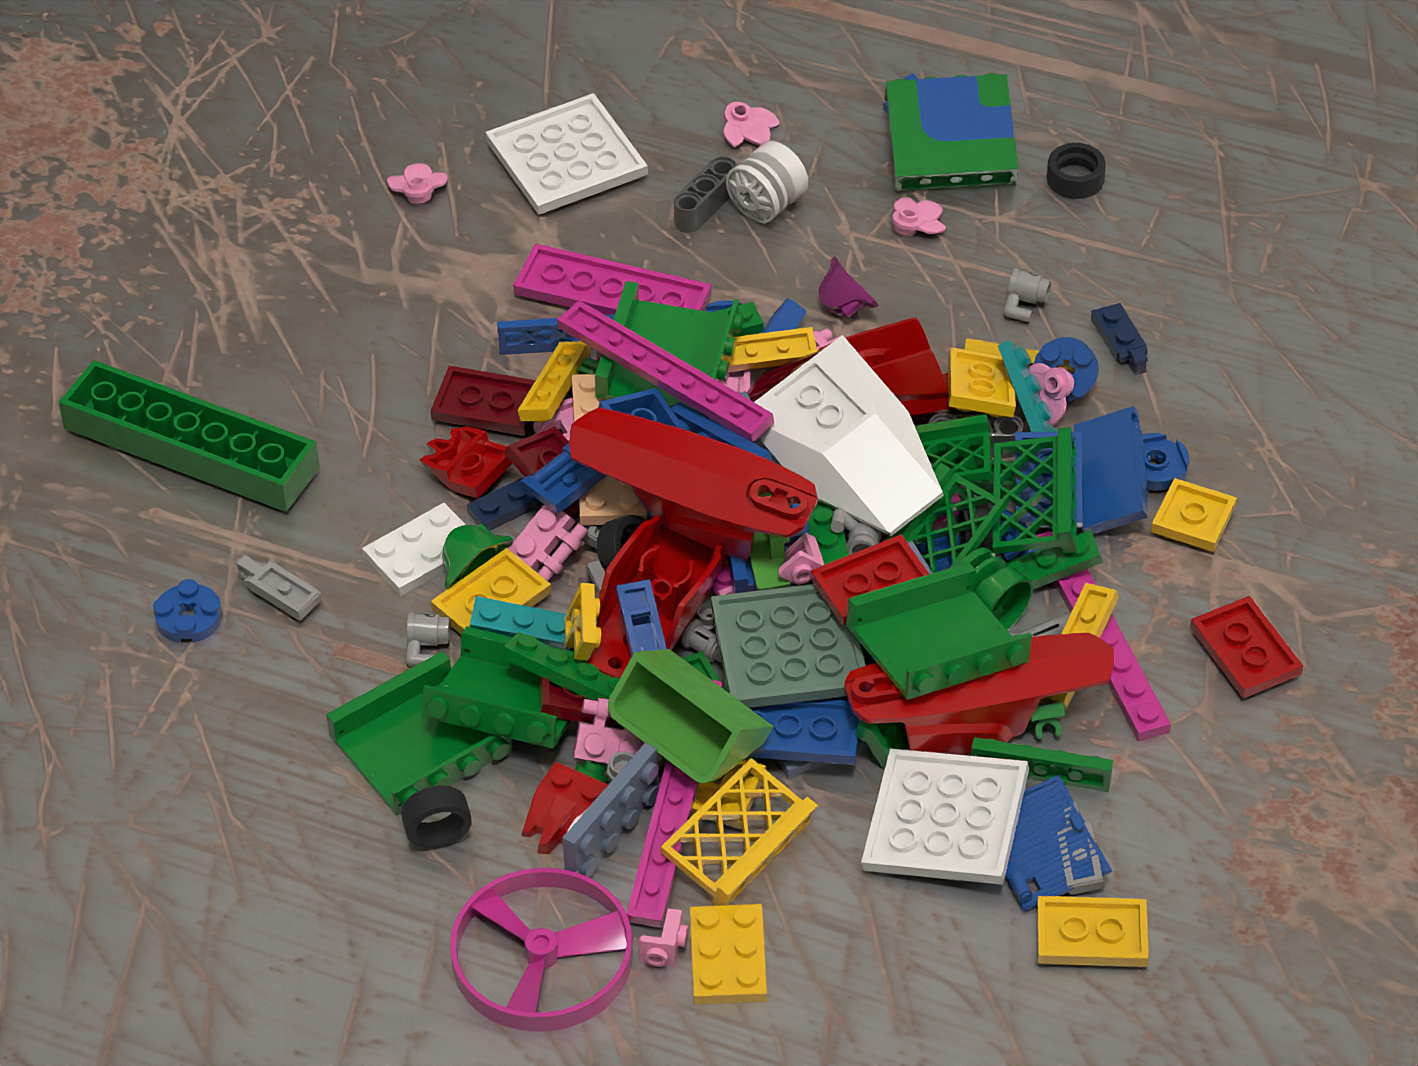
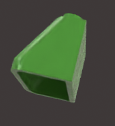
M670 649L634 652L608 701L609 713L615 721L646 744L656 748L660 755L700 783L713 782L722 777L761 747L774 727Z

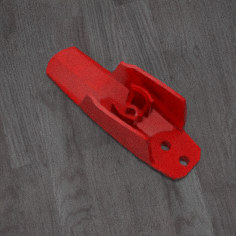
M909 318L845 337L907 409L910 416L955 408L949 407L948 373L942 374L918 318ZM828 345L820 347L818 351L826 348Z
M600 407L584 414L571 425L569 447L572 461L630 486L652 516L660 517L665 527L712 549H715L717 544L723 545V553L729 556L732 555L747 561L752 551L755 532L785 538L799 533L804 529L818 503L815 484L801 475L741 448L684 429ZM767 492L772 495V498L769 495L766 497H760V495ZM793 504H800L797 508H790Z
M656 515L652 519L643 522L606 569L599 594L600 611L596 619V627L601 628V641L599 647L594 648L589 660L586 662L596 666L601 673L613 678H621L631 659L615 588L618 585L649 579L666 648L672 650L696 615L727 561V554L723 553V545L717 544L715 549H712L667 527L660 533L661 518ZM616 662L620 663L619 669H614Z
M1089 632L1032 637L1029 662L908 700L877 663L850 671L845 679L844 690L853 714L864 722H904L910 751L968 755L972 752L974 737L994 739L1007 743L1014 736L1023 734L1042 698L1108 684L1114 666V649L1107 642Z

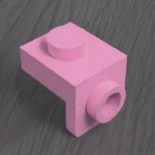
M805 533L784 551L786 563L778 569L780 577L796 585H805L811 579V570L824 565L816 538Z
M668 908L661 938L640 936L639 960L641 962L649 963L653 966H676L679 947H686L688 938V926L683 925L682 910Z

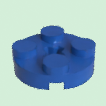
M1061 337L1044 344L1037 353L1034 364L1044 363L1049 368L1058 367V365H1063L1064 360L1070 361L1069 364L1071 367H1075V372L1071 373L1074 379V388L1066 397V402L1081 398L1093 388L1098 378L1099 364L1092 349L1083 341L1072 337Z
M1161 433L1143 434L1147 476L1146 492L1169 489L1174 478L1185 481L1189 468V453L1186 447L1177 439L1175 444L1170 440H1166L1167 435ZM1151 459H1156L1158 462H1163V463H1162V464H1152V463H1151Z
M192 579L183 580L178 586L168 589L153 604L158 631L163 637L173 642L181 643V639L192 638V642L202 641L215 633L221 623L222 610L218 595L212 589L204 585H198ZM186 610L194 611V615L192 616L189 614L181 616L182 612Z

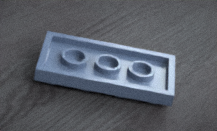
M645 743L563 836L565 870L590 877L595 872L602 857L615 849L620 836L626 829H631L635 826L640 813L647 805L651 806L656 801L659 791V766L657 765L656 748Z

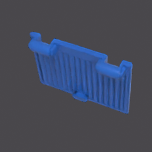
M1059 775L1024 790L1005 874L1024 912L1037 907L1038 896H1061L1074 890V887L1069 888L1073 885L1067 886L1064 869L1070 866L1073 880L1095 876L1091 857L1098 855L1102 876L1112 872L1097 842L1095 844L1084 823L1086 822L1081 813H1078L1075 808L1074 801ZM1072 826L1073 828L1060 835L1057 834V832H1060L1068 827ZM1066 837V839L1059 842V838ZM1067 843L1066 846L1060 848V844ZM1068 848V852L1061 855V851ZM1082 848L1086 850L1073 856V852L1078 849ZM1095 849L1096 853L1091 855L1090 851ZM1087 852V857L1079 861L1074 859ZM1069 854V858L1063 861L1062 857ZM1070 860L1071 864L1064 867L1063 863ZM1036 880L1040 890L1032 893L1027 883Z

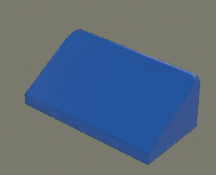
M786 298L764 327V332L761 333L796 329L805 316L806 310L792 299Z

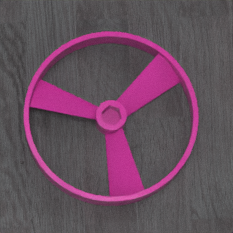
M531 868L509 873L479 889L459 912L453 925L450 940L454 978L462 995L475 1010L503 1026L523 1031L544 1032L578 1025L606 1009L620 994L627 982L633 960L632 930L628 916L621 903L607 888L577 872L557 868ZM557 887L576 891L594 899L604 906L610 914L555 933L546 928L530 931L500 897L522 889ZM478 913H481L525 941L526 959L529 965L506 1007L496 1004L480 994L465 978L457 960L458 948L463 933ZM626 950L616 975L596 995L578 1005L563 1010L536 1012L543 970L552 967L559 957Z

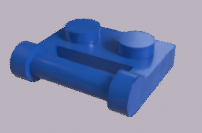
M569 443L561 449L562 453L534 475H527L519 482L522 490L528 496H534L557 514L606 477L604 474L572 461Z

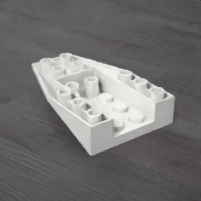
M843 335L754 402L773 413L774 423L754 442L770 452L773 462L813 482L816 487L818 501L835 510L843 509L854 519L892 536L944 496L909 412Z

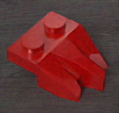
M469 426L451 429V438L449 440L435 438L427 442L426 444L433 455H425L419 459L420 462L451 490L471 497L479 498L512 464L504 455L508 446L490 442L486 431Z
M555 762L533 795L521 836L532 837L535 834H540L541 839L537 853L550 854L560 843L563 844V836L604 791L608 784Z

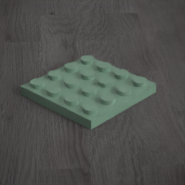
M814 584L711 596V609L728 693L748 708L847 696L844 690L847 675L852 670L866 666L860 641L847 625L842 626Z

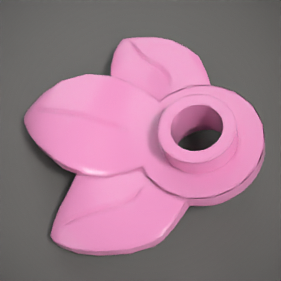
M732 102L727 105L724 111L726 125L723 134L732 147L739 146L744 139L761 146L763 143L770 141V129L779 126V120L772 112L760 107L751 108L743 102Z
M415 163L405 168L404 175L388 177L387 185L392 191L403 192L409 202L423 203L431 199V193L435 188L444 186L447 183L448 176L445 172L432 173L431 168L426 164Z
M908 197L901 198L895 202L892 222L896 232L903 235H914L917 233V230L927 234H937L946 231V227L937 220L943 212L942 206L938 203L927 200L916 203Z
M1044 363L1033 364L1029 369L1031 374L1033 373L1040 382L1042 391L1039 392V395L1052 412L1053 418L1050 419V422L1053 426L1060 421L1066 412V397L1074 388V379L1064 368H1049Z

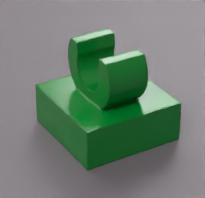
M1063 702L1036 707L1027 725H1035L1033 734L1036 740L1043 739L1042 727L1044 725H1048L1053 729L1054 738L1061 735L1062 727L1058 721L1065 716Z

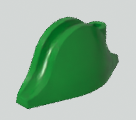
M483 523L478 526L462 525L454 528L448 534L442 549V559L447 570L445 588H450L505 548L510 547L514 539L510 536L492 534Z

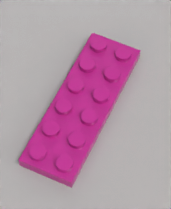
M536 243L513 285L514 294L566 307H572L580 300L604 315H614L616 313L626 281L638 283L639 300L704 311L712 294V284Z

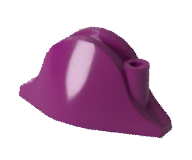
M834 256L831 259L828 273L818 289L819 299L826 309L833 315H846L849 318L858 310L879 306L876 300L846 272L839 260Z

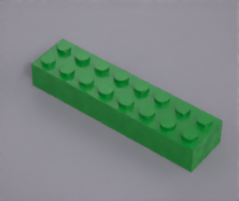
M96 360L90 363L59 401L63 426L66 430L285 512L289 510L320 468L316 441Z

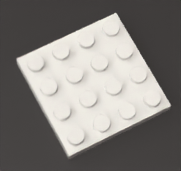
M594 93L485 132L486 142L538 215L648 175V165Z
M890 749L861 861L863 871L1003 885L1029 773L1028 761Z

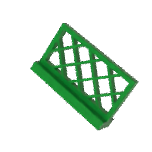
M987 414L915 426L930 463H933L931 465L933 471L942 463L951 468L955 474L969 482L993 479L991 454L993 439ZM958 456L965 458L958 465L951 462ZM974 463L984 466V468L980 469H968Z
M1071 427L1057 428V436L994 443L993 495L1005 501L1007 505L1012 501L1020 507L1010 517L1002 513L994 524L993 551L995 554L1062 547L1063 554L1077 552V447ZM1053 448V453L1044 461L1034 456L1041 449ZM1017 452L1021 455L1011 465L1002 460V456L1005 453ZM1029 460L1037 467L1026 476L1018 471V469ZM1046 472L1053 479L1044 487L1034 482L1041 474ZM1013 475L1021 482L1009 491L1002 484ZM1029 486L1037 493L1025 502L1018 495ZM1046 498L1053 505L1044 513H1041L1034 507L1042 499ZM1027 513L1037 518L1027 528L1017 523ZM1044 524L1053 529V536L1037 537L1034 533ZM1011 527L1020 533L1014 540L1001 541V536Z
M942 463L939 464L934 473L944 496L892 536L888 535L884 540L902 535L907 543L913 541L916 547L920 543L927 542L929 554L922 557L926 563L930 562L932 573L938 572L936 560L952 556L953 564L950 566L952 568L957 566L965 556L976 550L1008 506L1005 501L955 474L951 468ZM961 486L966 489L968 500L952 504L951 498ZM988 502L994 505L987 516L977 518L975 506ZM969 508L970 520L955 525L953 512ZM947 515L948 527L933 531L932 525L936 519ZM972 529V537L968 543L957 545L956 533ZM949 535L951 547L935 552L934 539Z

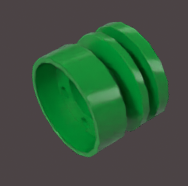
M983 547L973 550L958 565L970 563L976 570L974 593L1008 631L1017 623L1027 609L1033 595V584L1030 579L1015 568L1007 567L1005 561L1002 558L996 557L995 553Z

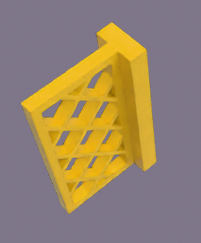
M750 758L661 846L659 852L713 896L712 904L715 906L730 905L812 821L818 805L809 797H806L804 800L800 799ZM751 772L761 780L762 789H744L743 778ZM724 797L739 798L740 811H722L721 800ZM745 798H763L765 811H746ZM769 798H783L791 807L787 811H771ZM701 820H716L718 834H699L698 823ZM723 820H741L742 834H724ZM747 820H766L767 831L764 834H749ZM679 842H694L695 856H682L673 848ZM700 842H719L720 856H701ZM725 842H743L744 854L742 856H726ZM702 865H721L722 876L714 883L703 874Z

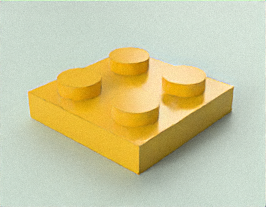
M1174 478L1152 522L1151 532L1214 552L1236 507L1237 497Z

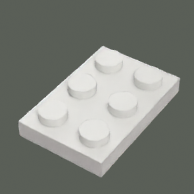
M442 503L363 547V557L401 597L447 571L442 559V549L445 540L454 528L465 525V523L445 503Z

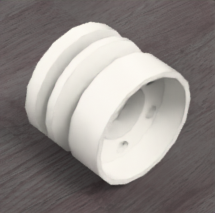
M768 141L752 152L749 158L742 160L738 166L729 171L726 176V188L735 206L746 217L754 222L764 224L773 220L777 214L784 211L787 205L795 202L806 192L808 188V175L804 165L790 148L780 142Z

